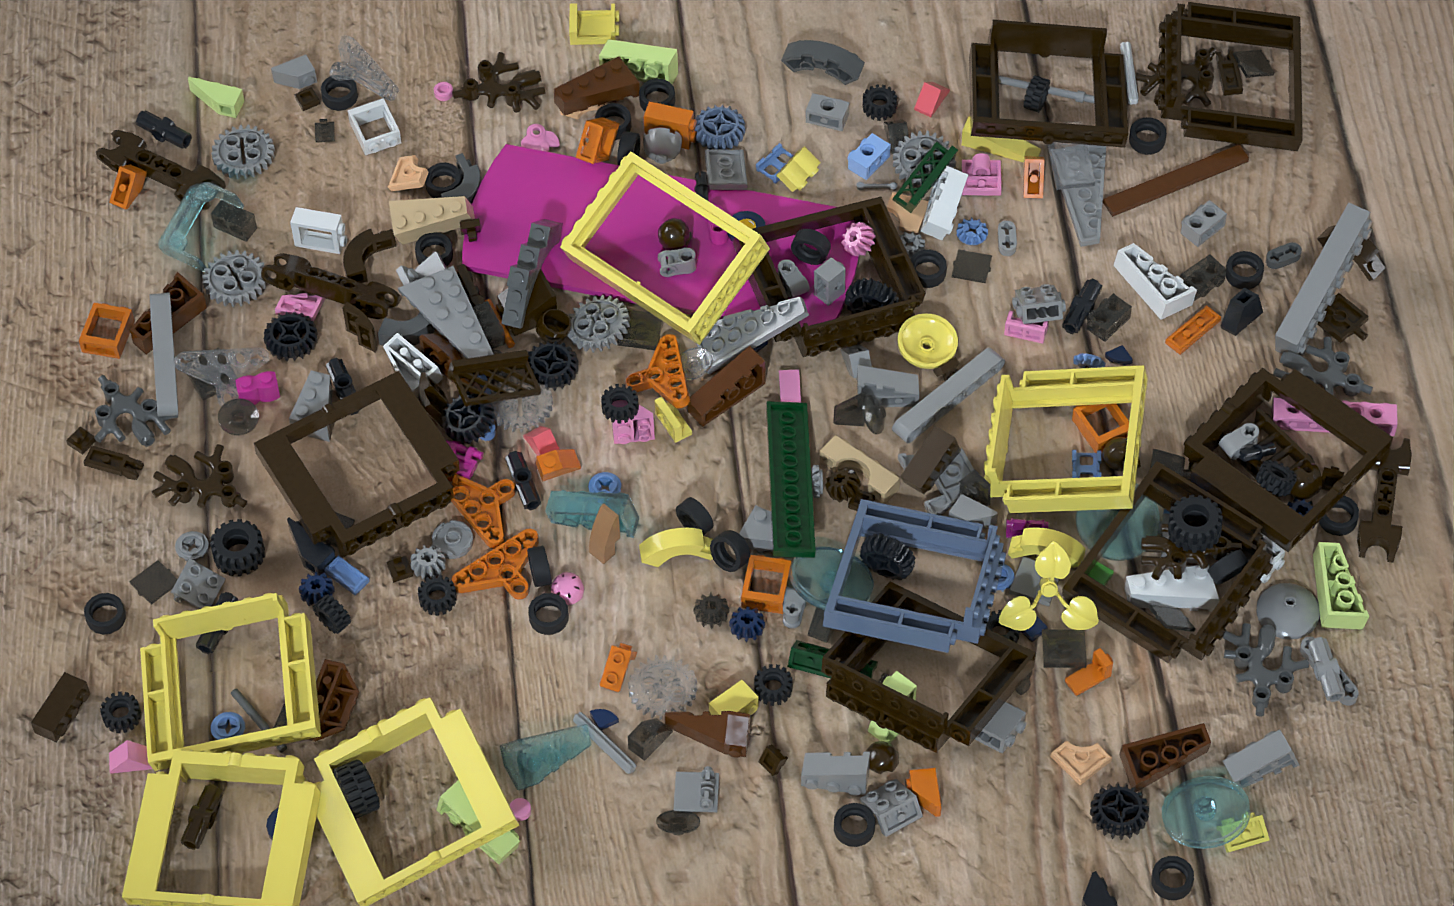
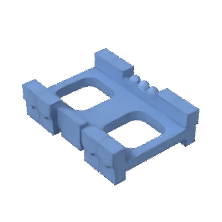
M780 143L772 149V153L766 159L763 157L756 163V171H760L773 180L775 184L780 180L776 176L777 173L787 164L782 163L777 158L781 154H786L790 158L793 156L783 149ZM772 165L778 171L774 175H770L764 169Z
M1072 450V478H1080V474H1092L1093 477H1101V451H1097V453H1076V450ZM1080 457H1092L1093 465H1081Z

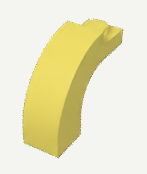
M696 528L665 530L650 536L639 545L642 563L659 567L668 559L678 555H694L712 560L710 545L713 539L703 536L702 530Z
M1025 528L1022 535L1012 537L1008 555L1012 559L1033 554L1039 555L1054 540L1066 551L1070 559L1071 568L1078 567L1083 561L1086 548L1076 539L1056 530Z

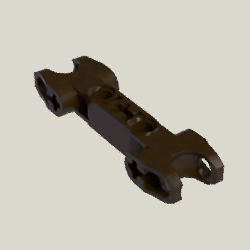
M114 130L111 133L112 140L119 146L115 149L99 148L96 151L97 158L117 173L119 166L133 165L147 171L146 177L175 189V197L181 203L190 207L208 210L211 206L210 200L202 193L207 190L220 192L226 188L225 181L209 168L202 165H197L193 171L184 168L171 160L146 150V142L141 137L130 132Z
M277 254L274 256V264L264 266L261 271V278L276 288L290 291L295 287L344 305L348 302L362 311L368 318L384 319L388 316V308L396 307L400 302V294L384 284L372 281L365 285L353 279L311 267L307 259L296 255ZM279 259H284L286 264L281 265ZM267 270L276 273V278H270ZM385 294L392 295L394 302L385 299ZM380 307L383 314L377 313L375 308Z
M1404 438L1400 448L1390 449L1370 469L1378 471L1372 519L1371 521L1361 519L1359 524L1357 544L1359 557L1365 558L1366 551L1371 546H1380L1387 553V562H1394L1396 552L1399 549L1403 526L1392 525L1391 522L1398 474L1409 475L1412 452L1410 439Z

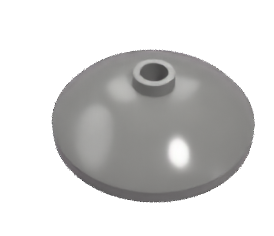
M1280 583L1273 585L1261 594L1257 602L1256 614L1262 626H1273L1276 631V637L1282 639L1305 637L1316 628L1319 622L1320 612L1317 599L1309 590L1297 584Z

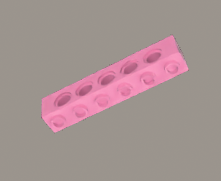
M1273 398L1271 418L1282 430L1329 432L1282 398ZM1342 401L1389 435L1395 436L1397 429L1396 404Z

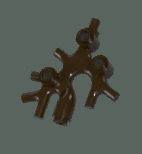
M1211 47L1209 50L1199 49L1195 53V59L1192 63L1185 64L1181 61V80H1189L1194 85L1193 89L1185 96L1184 105H1188L1195 98L1200 99L1205 107L1211 104L1205 92L1210 91L1213 87L1214 75L1208 70V67L1213 59L1212 57L1216 54L1215 48ZM1152 62L1149 63L1147 69L1154 72L1153 76L1136 74V81L1147 84L1140 90L1143 96H1146L1161 83V79H1158L1160 63L1158 65ZM1158 93L1154 99L1156 106H1158L1159 99L1161 98V95Z
M499 52L494 65L488 60H482L478 64V76L482 83L478 84L475 79L469 78L464 82L461 90L453 91L452 95L454 99L463 97V99L469 101L478 99L480 95L488 96L487 106L489 108H494L498 97L505 96L507 105L511 106L515 113L521 111L519 105L521 101H526L534 110H537L540 104L534 97L546 94L544 87L526 91L521 90L522 87L537 85L538 82H542L540 71H535V69L518 74L508 84L502 85L497 83L496 78L499 74L519 70L518 62L504 64L505 54Z
M220 444L216 445L212 456H206L199 451L194 455L195 459L211 468V475L207 479H197L191 465L177 455H169L165 460V465L168 470L181 476L180 480L175 481L159 471H156L153 475L154 479L163 483L162 486L152 491L153 496L157 498L164 493L174 492V495L168 501L172 506H176L178 502H190L193 498L192 492L199 493L197 506L201 508L205 507L208 497L213 495L221 497L222 504L228 508L234 507L236 504L243 508L247 505V500L241 497V494L236 491L233 485L228 484L234 479V471L229 461H221L224 446Z
M1192 521L1191 523H1186L1193 527H1199L1204 525L1199 521ZM1161 524V532H1168V524ZM1146 535V537L1141 538V550L1154 553L1165 552L1167 556H1142L1141 565L1156 566L1151 575L1154 580H1159L1166 568H1169L1175 579H1181L1182 573L1186 569L1187 558L1195 559L1201 569H1205L1209 565L1204 557L1205 554L1211 553L1214 559L1220 560L1228 555V553L1230 554L1231 551L1241 550L1242 543H1232L1231 540L1221 536L1218 543L1213 544V548H1206L1204 552L1197 550V553H1192V550L1184 551L1183 547L1178 548L1168 538Z

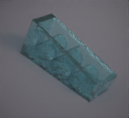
M551 491L545 510L551 523L576 528L578 525H583L588 530H592L600 506L604 503L619 515L620 532L627 533L626 536L634 538L640 518L629 494Z

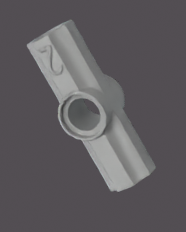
M1322 637L1315 638L1308 644L1314 661L1315 677L1317 681L1321 682L1326 700L1331 702L1339 701L1345 697V691L1340 679L1338 661L1336 658H1333L1327 639Z

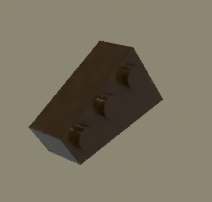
M934 426L902 473L901 478L903 482L922 494L931 490L935 481L961 452L956 438Z

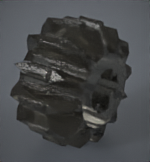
M710 592L709 596L702 594L701 600L696 599L693 613L697 622H701L703 627L708 624L712 629L714 624L720 627L722 621L728 619L729 607L726 598L721 599L720 594L713 596Z

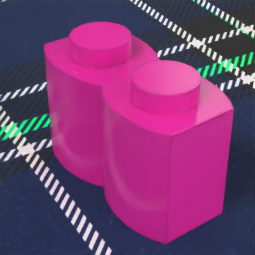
M273 371L262 372L256 376H243L235 380L241 406H252L260 401L271 402L280 398L276 374Z

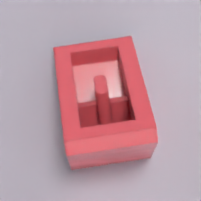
M924 82L914 110L932 117L950 92V89L935 82Z
M539 426L523 435L537 456L553 450H560L550 428Z

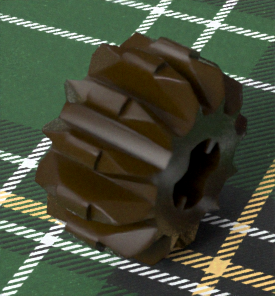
M846 467L841 470L838 468L837 472H831V477L826 478L825 488L830 498L837 500L839 503L843 500L848 502L850 497L855 498V493L860 492L861 481L853 469L849 470Z

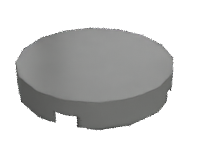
M456 520L440 524L432 535L433 546L435 549L440 548L442 554L448 559H456L466 555L474 543L470 527Z

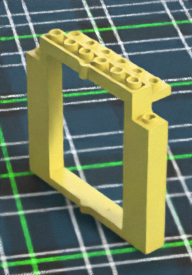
M1144 365L1024 371L1023 380H1020V387H1013L1010 375H1001V381L997 384V397L993 399L995 411L991 413L990 444L986 446L988 458L987 461H984L985 477H982L981 480L982 489H985L988 498L1003 497L1004 505H1007L1010 513L1133 509L1148 381ZM1132 403L1123 476L1002 481L1006 453H1008V438L1013 408Z
M266 593L260 597H247L241 601L224 602L218 606H205L199 610L183 611L180 614L163 615L160 618L153 619V627L160 635L161 644H149L147 647L140 648L147 758L149 765L154 771L170 768L174 750L181 751L187 748L194 752L211 750L215 753L230 751L243 754L244 752L321 736L311 623L305 613H294L289 616L288 604L282 595ZM278 618L287 725L184 747L177 639L218 630L228 631L233 629V627Z
M430 697L420 699L414 706L398 711L395 716L379 721L377 725L360 731L354 738L350 740L345 739L337 747L331 750H324L319 753L318 757L314 758L324 779L322 782L314 783L321 792L317 818L360 906H369L520 826L462 710L449 711L443 717ZM433 728L482 828L439 851L430 853L424 859L384 879L334 776L333 769L356 759L365 764Z
M187 748L181 751L174 750L169 774L158 771L156 774L148 773L122 893V898L128 905L300 906L321 794L317 786L312 782H308L304 777V765L300 759L292 755H287L284 758L273 754L257 756L253 753H244L242 755L230 751L215 753L211 750L194 752ZM180 779L187 783L188 779L283 785L261 899L157 891Z

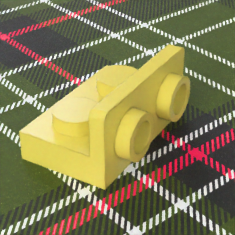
M662 397L654 400L655 414L675 443L692 435V430L677 408L673 407L670 403H666Z
M1252 812L1242 815L1243 820L1235 822L1234 818L1221 821L1222 826L1216 827L1217 832H1221L1227 853L1270 840L1262 815L1255 816V813Z

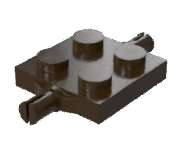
M1338 293L1332 305H1327L1325 318L1322 322H1318L1317 325L1340 343L1353 334L1364 341L1368 334L1360 329V327L1368 321L1369 316Z

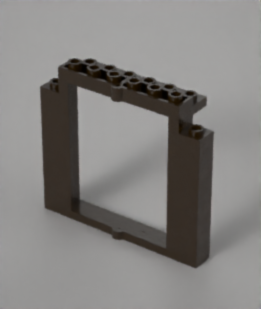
M1188 2L1185 9V4L1178 3L1175 11H1172L1171 15L1166 14L1164 20L1159 23V33H1161L1158 47L1161 48V52L1159 53L1158 63L1161 64V67L1159 68L1158 79H1161V83L1158 87V94L1161 95V98L1158 102V110H1161V118L1181 121L1184 137L1298 151L1303 141L1300 16ZM1181 36L1287 49L1289 55L1288 93L1290 120L1182 106L1185 94H1181Z
M992 20L988 44L971 43L970 48L971 136L1043 141L1047 145L1058 142L1125 148L1128 138L1124 55L1104 53L1107 28ZM998 51L1039 54L1043 58L1050 55L1091 58L1095 126L1000 118Z
M881 196L752 229L760 234L765 242L796 235L802 229L817 230L852 220L856 224L858 222L864 223L873 229V233L876 236L873 239L875 244L871 245V251H868L877 273L882 283H886L887 287H893L892 291L896 292L899 298L898 303L810 326L804 323L802 328L800 323L797 322L773 337L775 342H785L794 338L802 357H814L822 352H833L845 346L852 347L864 341H873L875 338L882 336L889 337L894 333H898L903 323L912 316H915L914 309L923 303L926 293ZM734 237L733 246L738 254L745 243ZM767 252L748 278L760 307L765 305L769 307L774 306L781 301L789 299L769 252Z
M1262 367L1257 373L1254 372L1245 385L1239 386L1235 395L1232 398H1227L1219 411L1215 410L1211 414L1210 419L1206 423L1203 422L1193 436L1187 437L1184 442L1183 455L1189 458L1188 471L1191 472L1190 482L1263 526L1262 534L1289 552L1391 449L1393 437L1296 369L1290 374L1286 373L1280 380ZM1272 392L1363 455L1304 517L1213 452L1219 446L1222 433L1227 429L1233 432L1264 400L1268 402L1271 400Z
M399 371L333 404L328 403L321 410L254 442L256 455L313 544L324 542L333 535L337 542L338 552L342 558L355 554L359 549L370 546L383 537L392 535L394 531L402 527H408L412 522L427 517L437 509L445 508L451 503V499L454 498L453 487L446 477L454 476L460 471L459 459ZM381 399L436 481V484L399 503H392L387 509L345 529L291 444Z
M1156 461L1135 490L1133 509H1121L1064 585L1062 596L1069 601L1077 596L1088 597L1096 606L1099 620L1166 663H1169L1172 658L1176 659L1182 649L1202 661L1205 655L1210 656L1215 646L1213 644L1215 641L1223 638L1224 633L1227 631L1225 628L1228 623L1232 624L1236 620L1239 608L1246 606L1250 599L1249 594L1251 591H1256L1259 588L1262 576L1269 574L1273 568V564H1271L1273 556L1266 552L1267 543L1262 540L1263 526ZM1189 495H1194V497L1201 495L1204 499L1210 498L1211 503L1216 502L1218 508L1222 511L1221 536L1231 540L1232 543H1242L1241 550L1249 561L1196 635L1191 633L1189 639L1088 576L1145 497L1169 512L1171 507H1174L1176 501L1181 502L1182 497L1189 498Z
M891 581L871 602L964 622V617ZM986 628L984 636L980 635L978 644L969 643L1000 657V659L949 720V713L944 712L941 714L860 673L888 640L845 631L822 657L821 672L831 677L826 687V697L831 701L837 702L849 710L876 722L882 729L892 730L906 739L937 753L950 737L957 742L970 746L1034 668L1036 652Z

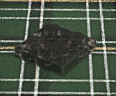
M627 309L631 319L629 321L630 327L626 328L627 334H622L623 340L617 339V346L656 350L663 321L650 312Z
M1042 629L1043 668H1086L1084 630Z

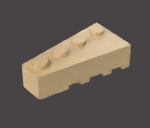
M465 196L389 201L393 233L402 245L417 241L427 233H444L460 228V222L475 219L473 206Z

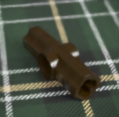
M212 784L205 785L197 805H193L189 812L188 825L180 840L182 845L192 850L199 849L207 829H211L215 822L216 809L223 796V790Z

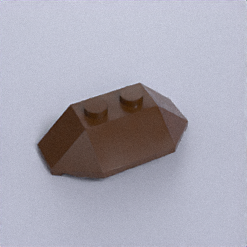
M327 659L323 662L316 680L321 736L306 740L316 742L346 729L360 692L344 663Z

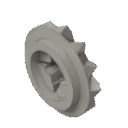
M904 232L903 235H899L910 259L916 252L925 250V240L921 238L920 234ZM906 242H907V243L913 242V246H911V245L906 246Z
M813 465L811 474L812 495L814 498H820V494H823L822 469H819V465Z
M190 531L182 534L177 539L175 550L179 558L182 557L186 561L190 558L196 561L197 558H203L205 552H208L209 543L206 536L202 533ZM195 543L196 548L189 552V547Z

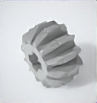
M433 544L430 548L423 545L422 550L416 548L415 554L411 555V569L416 577L421 576L423 580L427 577L432 579V575L439 576L441 571L445 570L446 558L440 548L435 549Z

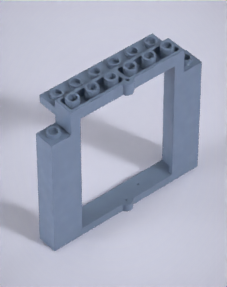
M861 499L824 611L823 627L949 653L951 645H955L956 639L978 644L980 635L984 636L986 623L984 621L988 622L991 609H988V606H993L995 595L992 592L996 593L998 587V580L996 578L1000 579L1002 566L1000 564L1004 565L1006 552H1003L1004 543L999 542L1000 535H997L998 526L989 525L986 540V533H982L983 524ZM874 533L878 535L882 533L884 536L889 535L900 542L903 541L905 546L982 561L983 565L971 607H966L964 622L842 597L861 536L868 538L869 535Z

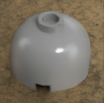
M668 128L650 129L648 134L644 133V151L650 159L659 164H664L675 159L680 153L682 136L676 131L675 134L670 133Z

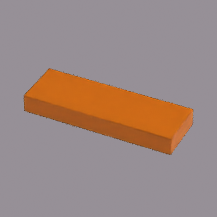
M1206 305L1171 334L1165 343L1181 355L1221 321V316Z

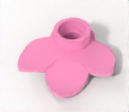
M540 124L530 125L527 129V135L521 141V147L545 152L549 151V147L556 148L560 145L558 137L553 132L546 131ZM537 130L540 133L536 135L533 131Z

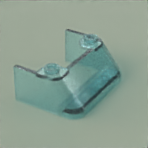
M210 182L190 186L158 241L159 249L164 254L204 272V268L207 267L198 257L184 251L188 244L186 238L188 231L205 202H209L216 197L241 209L244 207L243 203L235 193Z

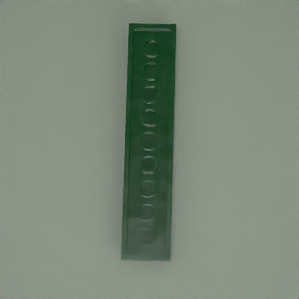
M767 401L766 421L773 556L815 558L816 547L807 403Z

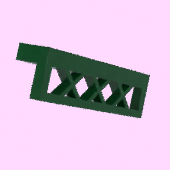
M936 142L892 200L912 213L946 166L955 157L958 149L951 146L947 150ZM936 149L944 154L941 160H934L933 152ZM923 165H932L933 171L930 174H924L922 167ZM921 178L922 185L919 188H913L912 180ZM902 193H910L911 200L908 203L899 198Z
M796 640L791 647L787 667L831 678L821 672L822 657L829 651V648ZM871 660L860 673L872 678L878 661Z

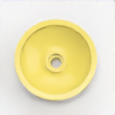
M926 313L912 316L903 323L898 333L897 343L900 353L909 363L924 369H934L944 365L954 357L958 346V337L955 329L946 319L938 315Z

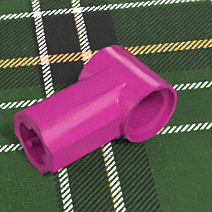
M714 204L716 207L722 210V206ZM707 219L711 242L715 245L725 244L728 240V232Z

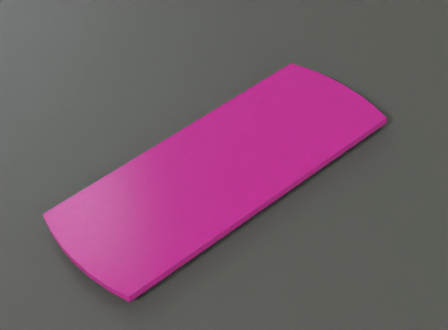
M505 144L489 167L473 200L475 219L479 218L481 232H476L477 241L469 242L468 235H464L462 264H465L467 271L470 270L471 272L508 279L510 266L518 262L521 244L528 242L531 223L547 219L563 223L560 241L551 249L541 267L551 287L599 297L604 295L605 298L612 296V299L618 298L619 301L635 303L571 261L560 248L564 237L571 233L575 222L582 218L587 206L593 203L598 191L607 184L610 175L616 172L619 165L603 162L591 164L572 156ZM640 175L636 177L585 247V249L635 282L639 281L641 286L682 313L694 315L737 256L733 242L729 237L723 245L713 244L710 240L709 226L705 217ZM668 175L695 192L696 180ZM710 190L708 192L709 202L713 205L722 206V210L730 216L741 211L755 212L764 219L765 225L836 208L835 206L751 190ZM668 219H681L687 224L692 235L687 248L694 250L697 268L690 274L664 277L660 274L661 264L658 261V254L666 251V249L659 242L658 229ZM854 220L816 230L826 236L831 244V249L824 262L832 257L835 261L841 262L845 267V293L829 306L814 295V271L822 264L811 265L804 263L792 253L791 244L795 235L766 242L770 248L768 252L777 273L779 272V262L790 260L809 283L810 290L797 296L804 300L809 316L799 321L801 328L804 323L810 326L837 319L845 306V294L849 286L854 282L859 257L846 252L845 246L841 242L845 239L842 235L846 234V228H851L852 223L855 224ZM805 244L807 247L817 250L812 245ZM749 280L745 282L718 320L738 312L760 309Z

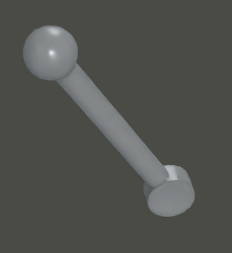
M858 182L856 187L858 190H863L864 188H891L894 190L897 188V183L864 184L863 182Z

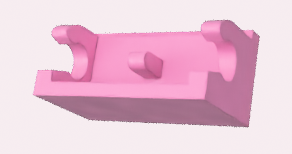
M1009 311L1004 335L1044 343L1049 325L1048 321L1023 324L1020 318L1013 317L1014 311Z

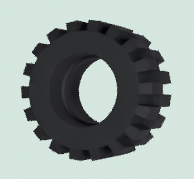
M1189 495V498L1182 497L1181 502L1176 501L1174 503V507H1171L1169 514L1168 534L1171 536V541L1176 542L1178 548L1183 547L1184 551L1192 550V553H1197V550L1204 552L1206 548L1211 549L1213 544L1218 543L1222 530V511L1218 508L1216 502L1211 503L1210 498L1204 499L1201 495H1198V497ZM1189 521H1199L1204 525L1193 527L1186 523Z
M237 519V522L229 520L228 524L222 523L221 528L214 530L215 534L211 536L210 547L214 563L218 569L221 568V572L224 574L228 572L229 576H234V574L242 576L243 573L248 575L251 573V570L256 571L258 569V564L261 565L263 563L265 547L261 532L255 524L251 525V522L247 520L243 522L242 519ZM234 545H247L243 550L229 551Z
M359 759L333 769L334 776L355 819L380 808L376 788L365 765Z

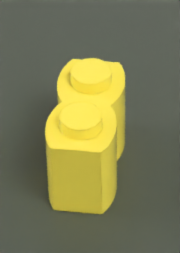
M804 146L792 156L776 176L792 192L796 189L800 191L808 183L806 179L809 176L813 177L819 171L817 167L821 162Z

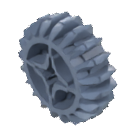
M723 104L721 107L714 105L712 109L707 107L706 111L701 110L700 115H697L694 131L697 132V143H701L702 147L707 146L710 150L712 148L714 150H726V148L732 150L733 146L738 147L739 142H742L745 134V122L742 114H738L737 109L732 110L731 106L725 108Z

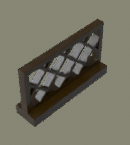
M527 350L454 360L450 363L448 377L450 380H454L465 406L541 394V388L528 362L529 355ZM525 369L526 375L524 376L515 370ZM505 372L509 375L507 378H504L496 373ZM486 375L490 378L488 381H485L478 376ZM511 376H513L521 380V382L518 385L510 381L509 379L511 378ZM468 378L471 381L469 384L462 382L460 379ZM492 379L503 383L502 386L497 387L491 384ZM476 382L484 387L482 390L473 387L472 384ZM524 382L533 386V389L528 390L522 387ZM505 385L515 389V392L504 390ZM489 388L497 393L496 395H489L485 393V390ZM470 391L478 395V397L469 399L466 393Z

